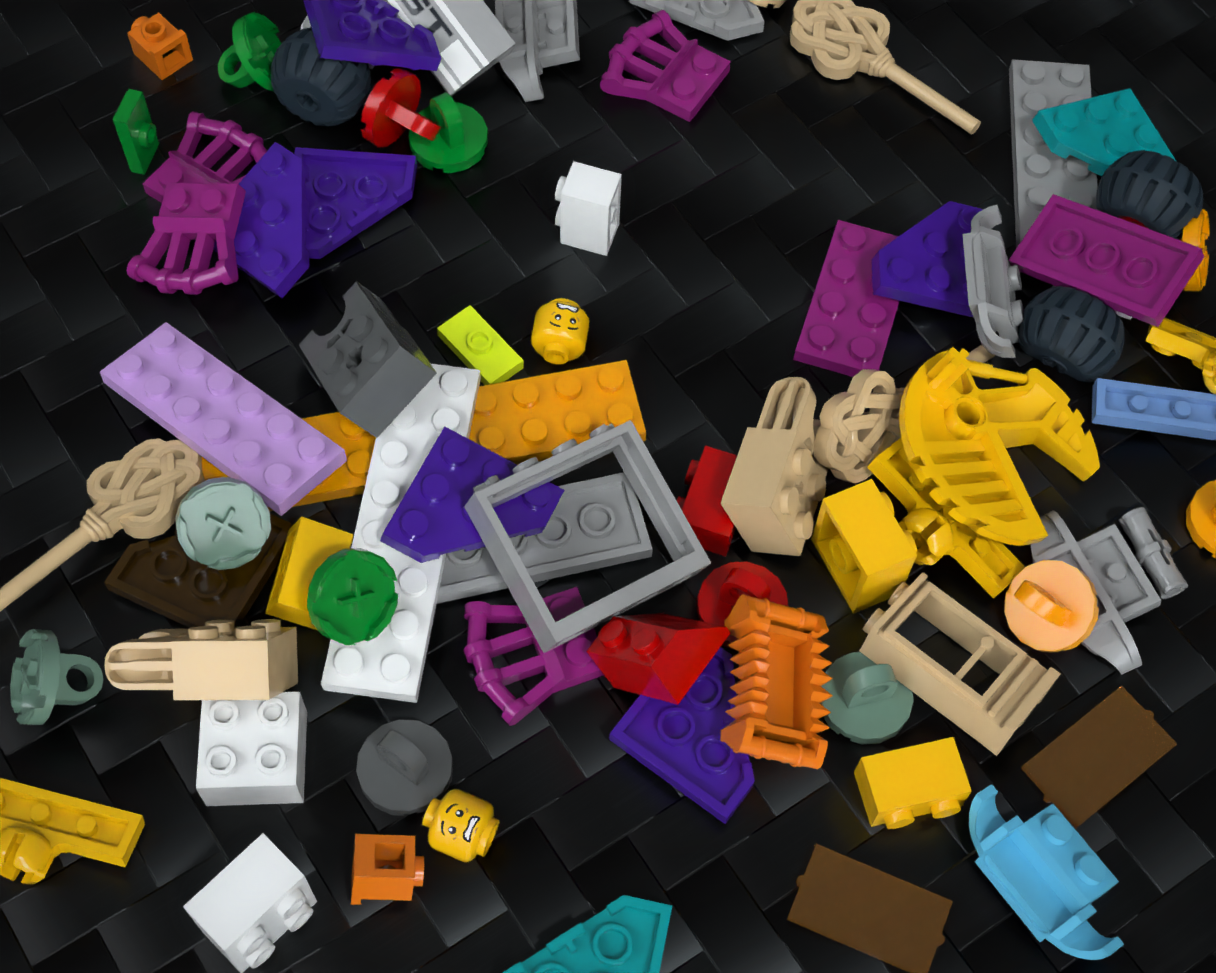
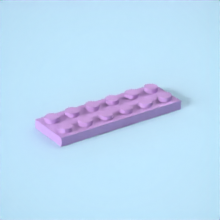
M167 322L100 371L103 382L228 477L247 482L261 494L266 505L280 516L347 461L345 449Z

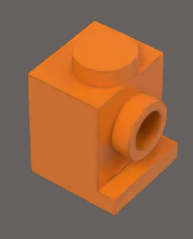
M159 12L151 18L147 16L139 17L132 24L131 30L127 32L134 55L161 80H164L193 61L186 33L182 29L178 31ZM169 50L173 51L171 54L163 58V54H165Z
M355 834L352 858L351 905H361V899L412 901L414 886L422 887L424 879V856H415V836Z

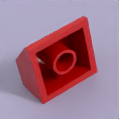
M663 613L613 616L602 627L598 637L586 652L614 688L678 705L730 635V631L726 626Z

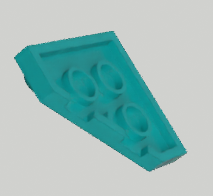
M1130 88L1039 110L1032 119L1052 153L1064 159L1072 155L1089 163L1087 170L1100 176L1104 174L1114 161L1129 152L1137 150L1157 152L1163 156H1169L1176 161Z
M622 895L608 904L606 909L584 923L580 922L546 944L544 949L522 963L518 962L503 973H659L672 905Z

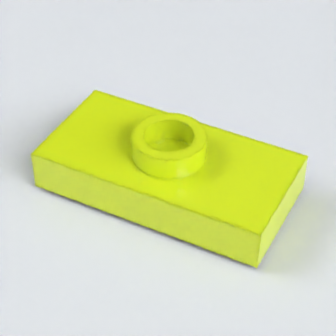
M471 305L437 327L440 339L469 369L480 370V381L484 385L505 382L524 368V360Z

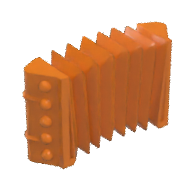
M741 595L728 618L725 619L724 625L730 631V635L738 638L727 646L739 651L730 660L739 664L740 667L730 671V673L741 680L730 687L738 695L729 699L728 702L736 707L725 712L735 720L721 729L720 741L725 742L733 752L748 754L756 759L765 758L767 760L780 761L783 764L789 763L793 767L803 766L819 769L824 761L828 741L817 735V733L830 727L818 719L831 713L820 703L833 697L832 694L821 687L833 679L822 671L832 662L819 655L829 647L826 643L818 640V638L829 632L824 616L805 611L802 607L796 609L770 602L767 598L758 599Z

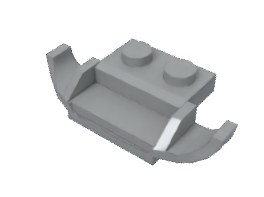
M495 0V17L516 43L513 51L500 60L499 63L525 102L543 99L544 92L539 75L543 74V68L580 60L577 1Z
M994 205L978 212L971 221V233L963 234L968 303L976 322L977 333L982 346L993 355L1002 358H1016L1013 343H1018V326L1023 322L1024 309L1022 301H1016L1015 291L1022 289L1018 265L1010 266L1001 233L992 230L994 226L1002 223V216L998 205Z
M1052 510L1041 516L1040 519L1048 536L1041 542L1030 544L1033 564L1042 560L1063 561L1082 570L1092 581L1097 592L1098 620L1090 636L1081 644L1093 654L1109 661L1118 669L1121 675L1141 666L1142 660L1138 648L1125 622L1160 606L1161 599L1117 526L1113 524L1076 542L1069 528L1057 512Z

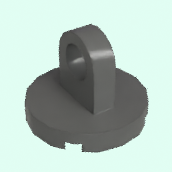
M399 719L380 726L367 737L358 753L356 772L363 794L375 808L390 815L404 816V814L414 812L418 814L427 810L433 798L441 800L452 782L453 758L447 741L434 727L418 720Z

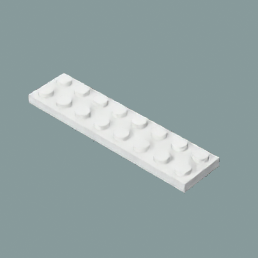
M431 364L437 374L375 440L351 549L362 548L385 558L395 571L397 578L394 584L395 592L398 593V605L391 622L378 637L368 642L363 640L359 643H354L356 645H344L332 639L330 640L321 680L322 688L325 691L417 703L446 554L440 555L439 559L420 563L380 542V539L444 426L469 439L481 380L480 370Z

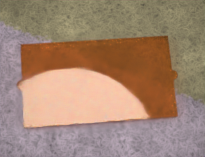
M1121 686L1025 763L1021 769L1045 794L1044 801L1047 803L1052 802L1077 829L1173 749L1177 743L1153 719L1154 713L1151 710L1146 711Z
M815 845L805 874L797 878L796 884L799 889L787 920L907 972L928 973L937 946H941L945 941L942 931L953 901L821 845Z

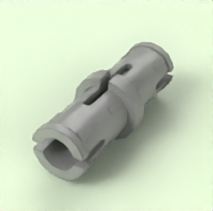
M1140 507L1124 514L1119 519V523L1133 544L1136 551L1135 558L1140 566H1144L1147 573H1149L1160 598L1167 599L1184 591L1188 584L1170 555L1171 546L1167 540L1161 539L1146 509Z

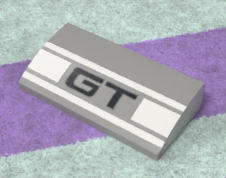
M384 0L399 10L397 16L399 19L413 28L420 24L433 33L442 59L438 70L431 71V73L450 96L509 55L516 44L483 0Z

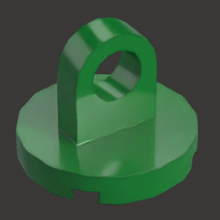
M255 12L237 19L232 27L234 45L224 51L218 63L219 77L236 88H243L253 82H257L263 88L274 91L271 83V65L277 48L282 44L276 36V33L280 32L277 26L266 16ZM241 61L240 69L234 74L236 64Z
M446 92L430 99V105L420 111L419 114L440 125L441 128L434 141L409 129L408 139L412 154L416 156L417 161L423 167L431 170L434 167L443 169V173H455L469 169L481 160L485 154L484 149L488 144V128L483 117L474 108L454 102L453 98Z
M362 548L343 549L329 556L317 568L308 587L307 608L312 624L323 636L344 645H356L354 643H359L363 640L368 642L378 637L391 622L398 605V593L395 592L394 581H397L395 571L385 558Z

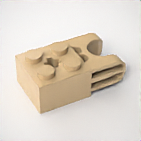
M788 377L776 381L769 390L757 427H747L720 503L751 552L801 556L805 541L811 537L813 532V516L818 501H821L825 495V478L829 468L820 465L814 456V440L818 428L821 426L820 420L813 419L817 400L809 382L801 377Z
M277 619L255 620L251 622V626L237 628L234 627V620H212L205 622V626L188 629L153 630L140 636L139 639L126 640L112 646L105 657V674L113 686L123 690H173V700H270L298 684L296 627H281L280 620Z

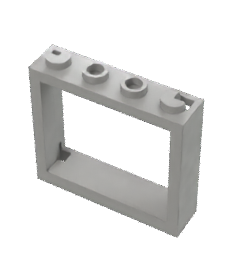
M631 420L616 427L612 423L607 426L603 424L589 434L591 439L577 444L575 439H571L551 451L553 456L541 462L538 461L537 457L530 458L512 469L514 474L503 480H499L497 475L489 477L484 483L473 487L474 494L464 506L544 654L601 625L613 616H618L697 575L711 564L710 559ZM613 452L674 562L555 622L493 508Z

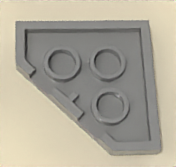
M629 0L631 4L654 13L661 9L665 10L672 20L727 41L760 33L764 29L765 21L757 5L748 0Z

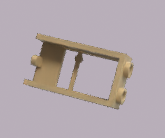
M922 572L911 585L902 582L888 600V604L891 607L886 612L878 608L863 627V631L868 636L859 651L876 664L891 665L896 680L997 756L1017 728L1024 723L1035 706L1041 702L1060 676V673L1052 667L1047 670L1040 665L1037 660L1028 656L1026 652L930 581L928 582L926 580L928 576ZM913 611L973 654L956 675H953L896 632ZM978 660H981L1000 674L983 696L961 681Z

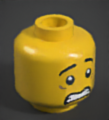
M554 299L542 305L535 315L531 335L533 348L547 362L552 364H564L567 361L579 358L584 353L586 347L589 317L576 302L569 299Z
M453 789L446 793L442 800L432 799L424 815L422 825L429 828L428 843L431 848L462 862H469L477 854L482 857L486 855L498 829L499 820L493 817L494 810L491 803L460 789Z

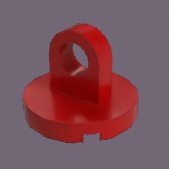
M396 68L392 70L393 76L389 80L383 77L378 81L366 100L361 115V121L366 124V128L361 129L362 136L377 147H387L395 142L408 128L434 141L441 126L416 112L421 94L420 80L406 69Z
M730 562L714 569L703 581L697 597V613L700 620L721 626L725 625V619L728 618L741 595L758 599L767 598L770 602L788 606L787 592L779 578L767 568L751 562ZM729 635L722 646L733 649L727 645L738 638Z

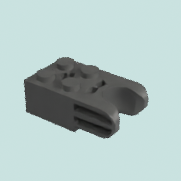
M356 280L343 295L346 307L343 318L338 326L325 336H318L312 329L299 343V346L339 413L378 438L437 372L408 331L398 323L386 304Z

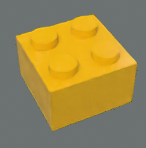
M872 479L823 498L811 540L851 611L854 614L889 599L902 582H906L917 557L915 541L910 532L906 529L902 530L894 517V508L890 498L885 492H879Z

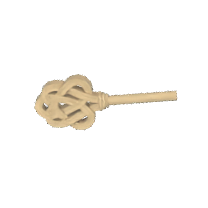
M852 0L797 1L792 15L790 30L791 46L799 53L811 56L815 69L824 77L834 80L847 79L857 71L867 73L869 76L887 77L971 135L979 128L981 121L895 64V59L892 57L889 49L885 47L889 38L890 23L884 14L874 9L858 7Z
M980 345L969 352L966 359L985 363L996 355L989 353ZM863 369L852 378L847 392L834 395L823 405L820 413L821 426L818 428L814 440V456L819 464L829 468L835 478L845 482L856 484L871 476L873 473L867 466L879 454L901 438L899 410L905 388H895L894 378L886 371ZM865 408H870L869 412H864Z
M160 438L149 439L135 446L121 460L106 462L95 469L87 480V493L94 506L86 510V514L83 516V520L80 521V527L0 588V612L91 541L99 542V540L112 538L121 529H124L125 533L133 538L150 539L167 531L175 522L180 501L192 487L205 481L202 474L201 455L181 440H169L166 442Z

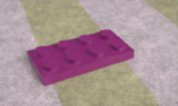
M1053 194L1008 261L1011 266L1018 265L1019 272L1056 287L1062 286L1081 290L1103 301L1105 305H1108L1113 310L1159 327L1203 260L1204 255L1202 249L1197 246Z
M838 220L793 360L854 377L863 369L879 370L899 300L873 295L871 259L880 249L899 236Z

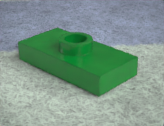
M128 89L112 120L131 172L145 175L159 146L156 126L152 123L143 92Z

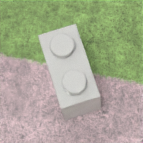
M573 161L568 176L560 177L555 192V200L560 201L555 225L560 226L561 244L607 256L619 226L622 174Z

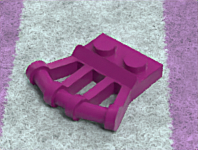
M661 9L654 13L652 19L638 27H630L623 35L624 41L621 44L614 45L609 51L610 62L607 72L602 75L600 87L608 94L647 100L690 122L729 73L731 61L699 46L697 39L687 40L673 25L668 13ZM659 33L676 52L649 38ZM636 51L665 66V69L661 70L634 56L633 53ZM623 70L646 82L624 79L622 76Z
M192 111L189 114L187 130L178 150L168 152L170 157L143 183L146 194L162 203L167 183L239 184L245 176L235 181L233 180L253 160L257 163L267 150L263 145L261 137L254 133L247 134L243 132L241 125L233 120L222 122L205 118L203 113ZM202 134L216 136L195 159L192 158ZM233 145L240 148L217 172L210 169Z
M167 183L159 216L153 217L155 231L142 253L134 256L129 261L127 275L138 282L146 281L156 286L159 292L164 294H173L177 290H183L185 294L198 295L204 288L221 282L224 285L237 282L238 270L234 239L246 191L239 184ZM190 240H196L189 269L183 272ZM216 240L219 261L216 262L215 267L208 269ZM169 246L164 268H156Z
M577 587L543 598L555 622L585 607ZM472 601L465 604L464 618L468 620L467 646L463 650L468 663H473L477 675L474 681L478 691L485 692L503 711L501 717L509 726H513L522 720L552 693L604 676L586 652L597 638L594 628L544 654L517 605H490L482 601ZM487 623H525L527 626L509 634L486 640ZM534 644L538 656L500 669L494 667L491 658ZM545 672L546 678L521 698L516 699L505 687V685Z

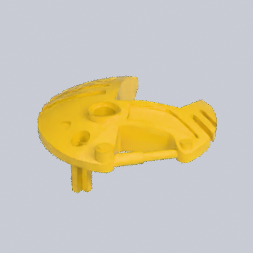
M952 347L949 350L936 354L927 360L911 377L904 389L900 403L899 426L905 453L909 462L921 465L914 471L921 484L938 487L934 488L929 495L939 505L955 507L948 512L955 520L967 525H987L978 528L975 531L976 533L991 540L1015 546L1041 542L1048 536V533L1006 448L1034 444L1084 482L1100 468L1098 452L1090 430L1084 434L1081 427L1084 418L1078 409L1073 412L1067 405L1070 398L1054 381L1036 368L1029 369L1025 374L995 368L991 364L966 359L969 353L964 348L958 352ZM972 376L1018 383V386L981 390L976 386Z

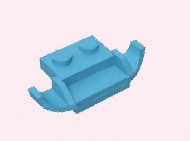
M991 784L978 792L972 800L969 811L970 835L979 856L975 863L1039 942L1046 939L1061 951L1087 960L1104 959L1122 947L1124 943L1118 936L1114 938L1104 937L1087 921L1088 918L1097 912L1091 903L1109 891L1119 881L1054 804H1051L1024 823L1018 815L1005 822L996 808L995 796L998 791Z

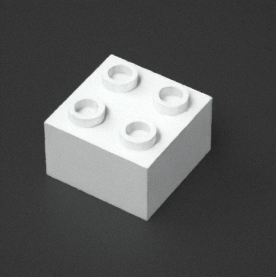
M282 692L270 700H202L196 789L206 806L304 803L307 710L300 692Z
M262 833L183 907L207 938L240 973H243L249 966L254 969L264 963L275 950L273 943L288 929L294 932L305 924L313 913L311 907L317 900L305 876Z

